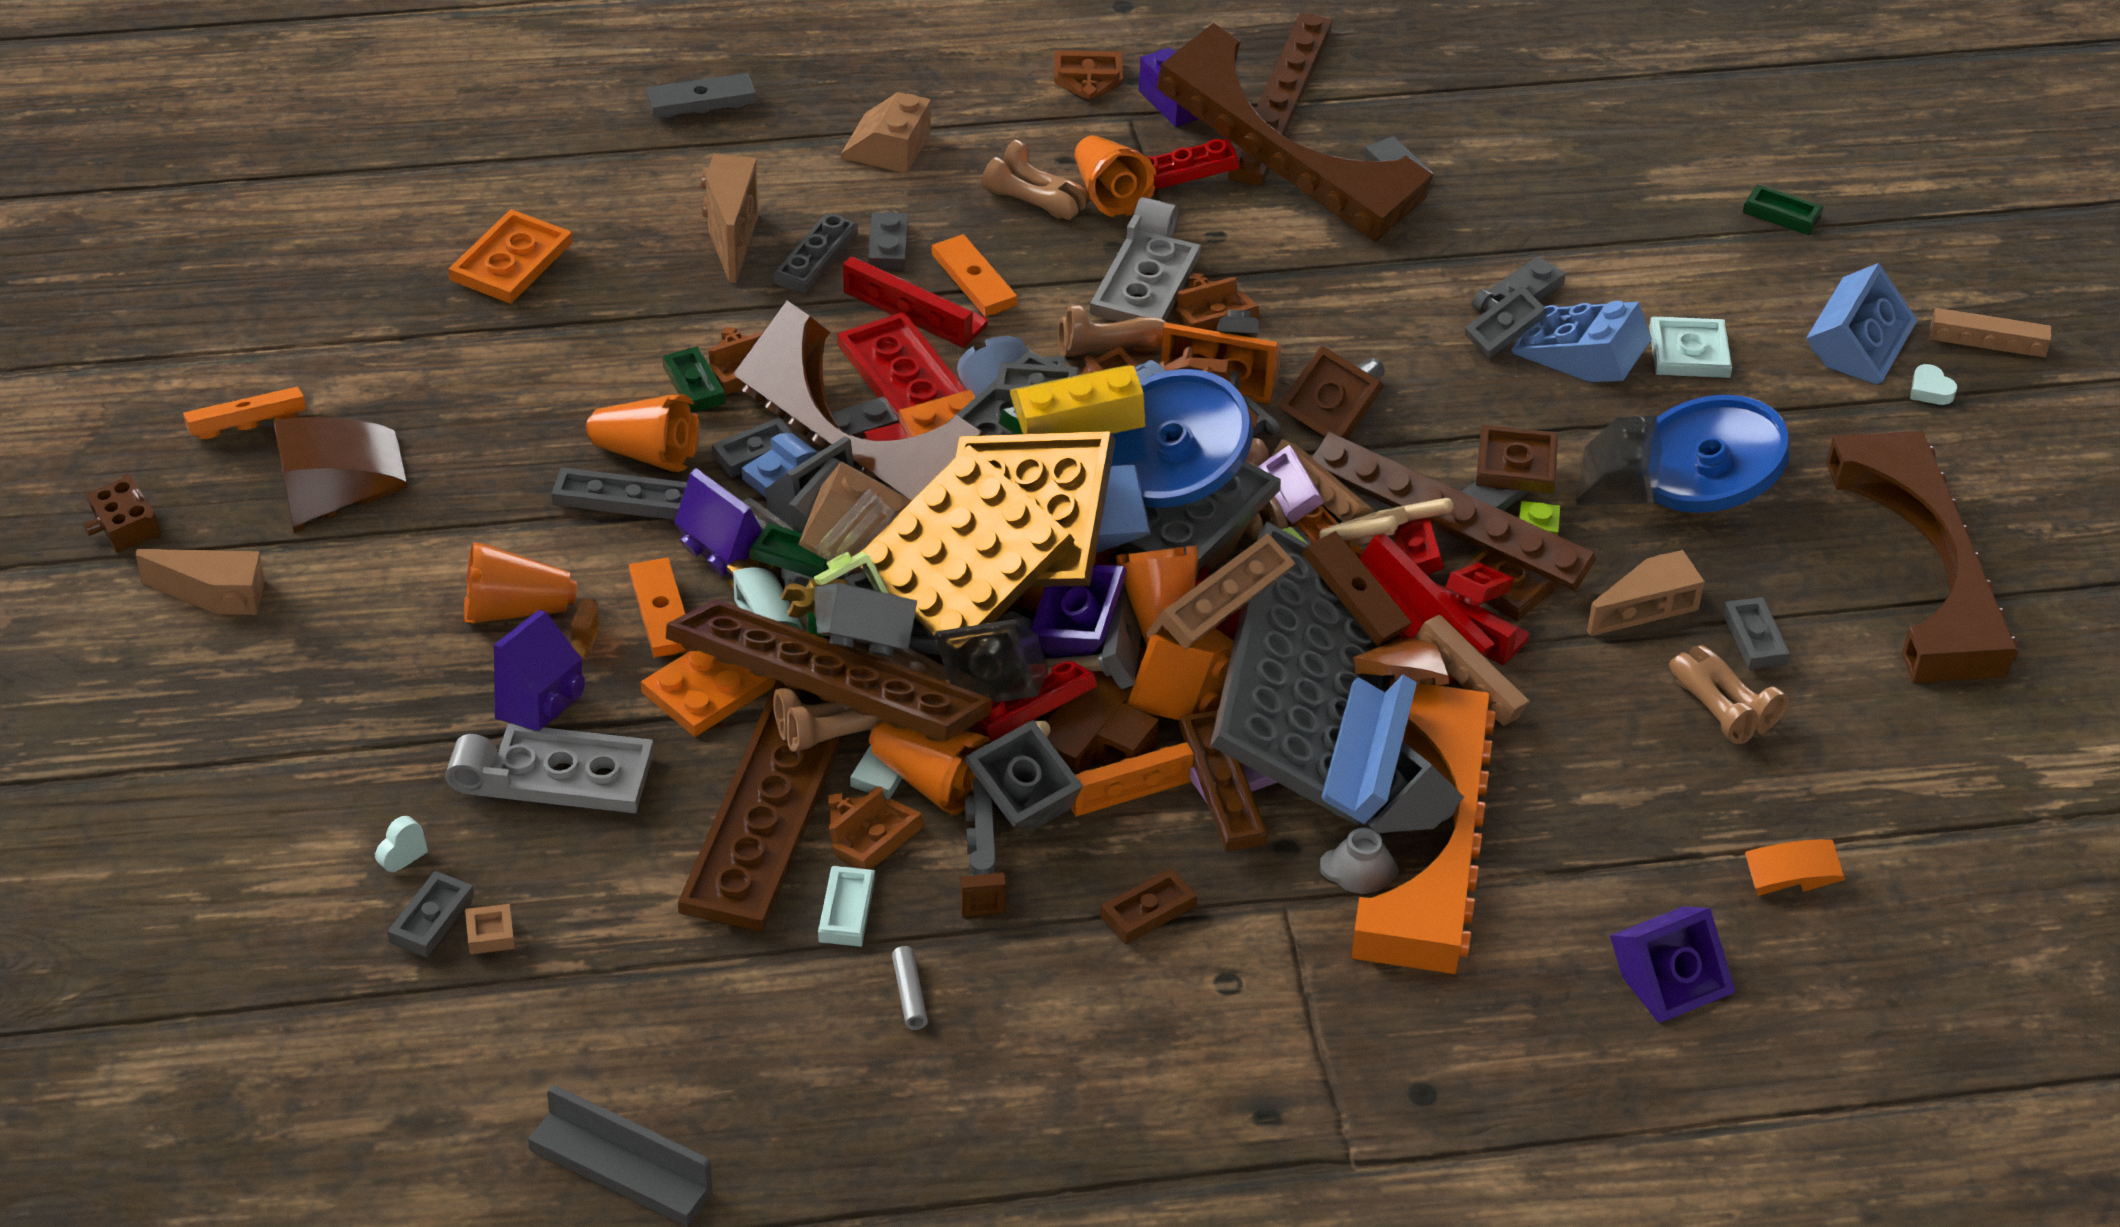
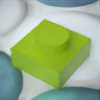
M1521 501L1520 519L1558 536L1560 505Z

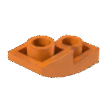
M1833 840L1794 841L1745 852L1758 896L1799 884L1803 892L1845 880Z

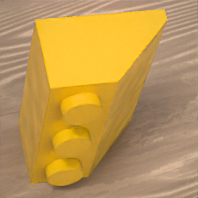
M1121 366L1010 390V396L1023 434L1108 431L1114 434L1145 427L1144 393L1134 366Z

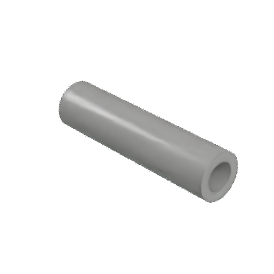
M901 946L892 952L905 1025L908 1029L918 1030L925 1027L928 1020L914 950L908 946Z

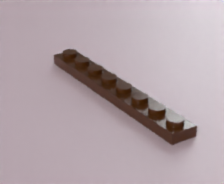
M1299 14L1255 111L1260 117L1283 136H1285L1331 32L1332 19L1324 18L1317 14ZM1238 147L1236 154L1240 169L1229 171L1228 179L1262 186L1270 168Z
M1331 432L1327 434L1312 456L1316 462L1342 484L1394 508L1450 498L1454 504L1452 512L1429 517L1433 526L1575 592L1596 561L1594 552Z

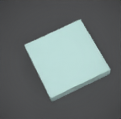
M1651 317L1649 330L1652 337L1651 344L1656 375L1730 378L1732 363L1725 320Z

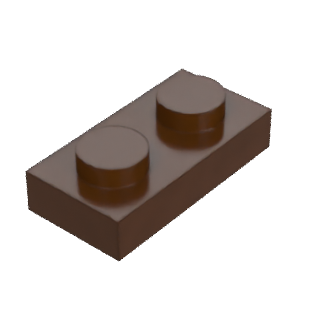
M1170 868L1102 904L1100 917L1125 944H1128L1197 907L1198 895Z

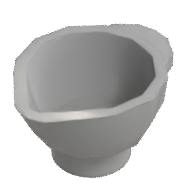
M1368 828L1353 830L1348 835V838L1341 842L1335 850L1327 851L1321 857L1319 865L1320 872L1326 879L1337 883L1346 891L1359 894L1380 891L1395 879L1399 873V868L1384 843H1382L1381 836Z

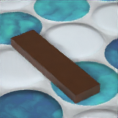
M1218 710L1180 716L1179 728L1184 741L1188 743L1194 753L1193 766L1225 852L1267 845L1268 834L1241 763L1210 746Z

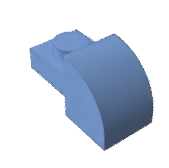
M778 434L771 438L772 450L742 467V479L766 497L765 489L818 452L795 434Z

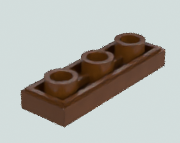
M1337 531L1307 545L1302 553L1303 556L1377 646L1408 629L1412 622Z

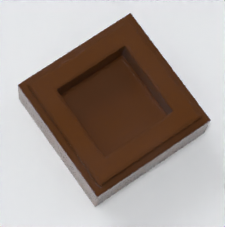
M1004 872L960 877V909L962 917L1005 913L1006 881Z

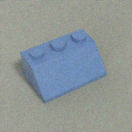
M1877 263L1842 278L1806 339L1810 343L1812 351L1819 356L1827 368L1873 384H1879L1884 380L1918 319L1880 264Z

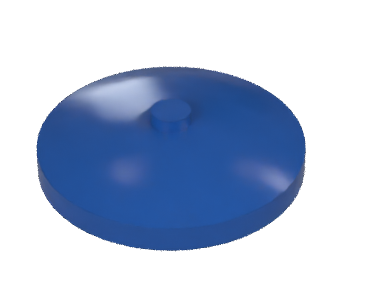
M1195 369L1170 370L1140 380L1139 382L1144 393L1145 427L1112 434L1116 441L1111 466L1135 465L1144 505L1148 507L1164 508L1189 504L1214 493L1224 486L1242 467L1250 451L1253 439L1251 415L1241 393L1224 378L1210 372Z
M1714 395L1684 402L1654 419L1637 440L1633 453V463L1639 485L1647 496L1655 502L1678 511L1694 513L1714 512L1746 503L1769 489L1780 478L1787 467L1791 446L1785 422L1770 406L1744 396Z

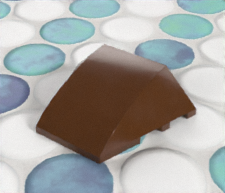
M299 417L273 420L294 533L305 529V522L325 515L327 519L338 516L337 509L357 502L365 505L407 488L395 430L383 425L354 419Z

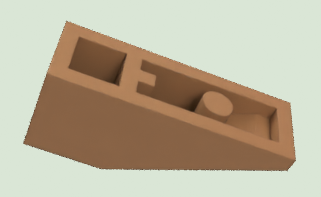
M137 549L136 559L142 584L215 614L257 615L265 582L260 552Z
M1683 550L1647 558L1592 602L1587 632L1590 636L1698 611L1705 581Z

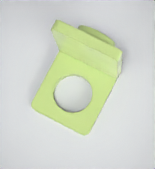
M849 552L841 554L827 562L828 570L814 577L816 584L824 585L861 565L874 591L889 594L870 555L864 552H860L852 557Z

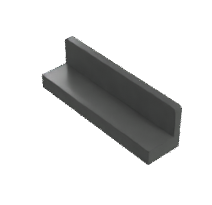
M552 1085L547 1091L549 1114L528 1138L530 1151L686 1227L689 1226L713 1194L712 1170L709 1158L557 1085Z

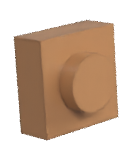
M510 904L465 909L470 954L515 949Z

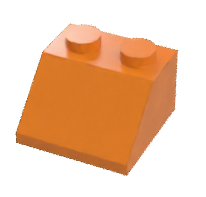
M1214 628L1185 650L1168 630L1151 635L1127 705L1148 714L1174 720H1180V716L1217 710L1220 705L1221 692L1224 687L1234 641Z

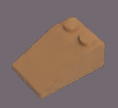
M714 153L709 168L704 167L701 175V188L707 189V196H705L703 201L702 214L704 218H708L709 235L730 283H737L759 216L757 160L750 157Z

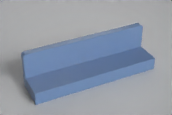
M1402 675L1386 692L1361 678H1356L1349 692L1321 797L1326 803L1363 824L1388 800L1417 682L1405 675Z

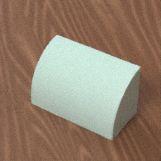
M757 567L733 571L734 599L739 608L805 631L798 618L788 615L787 612L791 603L789 600H782L781 595L784 590L772 572Z

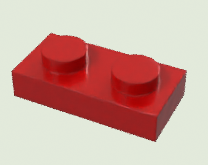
M1429 517L1398 525L1397 530L1394 531L1395 534H1393L1395 544L1427 576L1445 569Z
M1478 562L1451 572L1445 588L1456 592V597L1460 601L1470 605H1479V603L1482 604L1509 593L1514 578Z

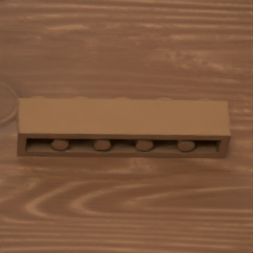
M1935 308L1930 324V340L2046 358L2051 342V326Z
M1284 439L1280 441L1270 458L1290 445L1297 453L1324 500L1322 505L1342 522L1371 514L1373 509L1299 446Z
M1440 614L1424 622L1414 639L1436 644L1446 671L1464 689L1489 693L1488 710L1496 711L1495 719L1503 726L1518 719L1530 701Z

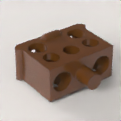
M125 474L122 479L86 494L95 519L83 523L88 536L104 531L116 553L152 537L159 538L161 536L155 513L131 475Z

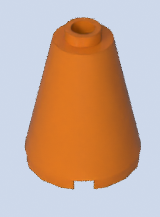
M1095 135L1085 137L1076 146L1074 156L1087 192L1090 195L1091 202L1100 212L1109 217L1121 214L1129 216L1134 214L1141 197H1152L1155 190L1153 182L1156 170L1150 159L1142 152Z
M672 394L598 408L587 420L586 433L591 439L592 444L596 447L671 472H680L688 467L683 465L686 458H694L699 439L698 414H691L688 404H694L690 397L685 394Z
M473 542L470 549L466 577L468 585L467 596H465L464 622L475 624L530 617L538 610L544 611L547 614L566 612L568 604H575L577 581L570 580L569 571L482 542Z
M1197 545L1186 547L1187 555L1184 553V547L1133 553L1128 554V556L1127 554L1116 556V565L1124 566L1127 569L1123 584L1146 647L1150 639L1145 633L1160 614L1195 588L1198 562Z
M887 720L878 722L873 727L869 737L873 756L940 809L951 815H958L965 810L964 798L970 790L973 791V778H977L964 761L965 757L984 747L986 742H990L987 736L965 730L945 742L932 741L927 739L925 734L909 728L894 727Z

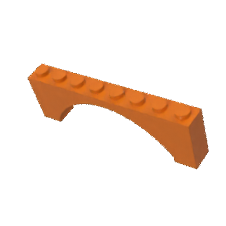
M1390 679L1389 688L1395 683L1394 679ZM1423 683L1416 684L1402 741L1433 765L1464 798L1457 805L1456 811L1452 815L1454 831L1448 844L1424 871L1391 891L1373 898L1359 897L1351 959L1456 974L1459 957L1468 958L1471 931H1464L1463 924L1472 923L1475 898L1467 897V890L1475 892L1478 866L1470 865L1471 858L1479 859L1482 839L1481 833H1474V827L1482 828L1485 802L1477 800L1478 795L1486 796L1489 771L1481 770V765L1489 766L1492 741L1484 740L1485 735L1492 736L1496 712L1488 710L1489 693L1425 685Z

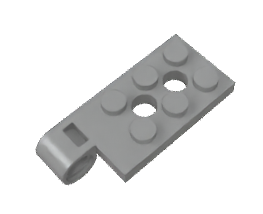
M1146 197L1139 199L1134 215L1127 226L1126 240L1090 302V315L1116 322L1138 317H1158L1166 321L1177 300V293L1182 291L1200 257L1201 249L1199 244L1171 238L1178 217L1177 205ZM1146 273H1153V274H1155V275H1145V274H1146ZM1135 294L1142 295V297H1133V296H1134Z
M508 724L499 752H497L496 746L489 739L481 735L466 734L459 737L445 773V780L451 788L463 794L637 813L654 754V742L651 739L544 727L540 731H535L515 724ZM560 763L571 765L568 769L561 771L552 769ZM600 768L613 770L607 775L594 774Z

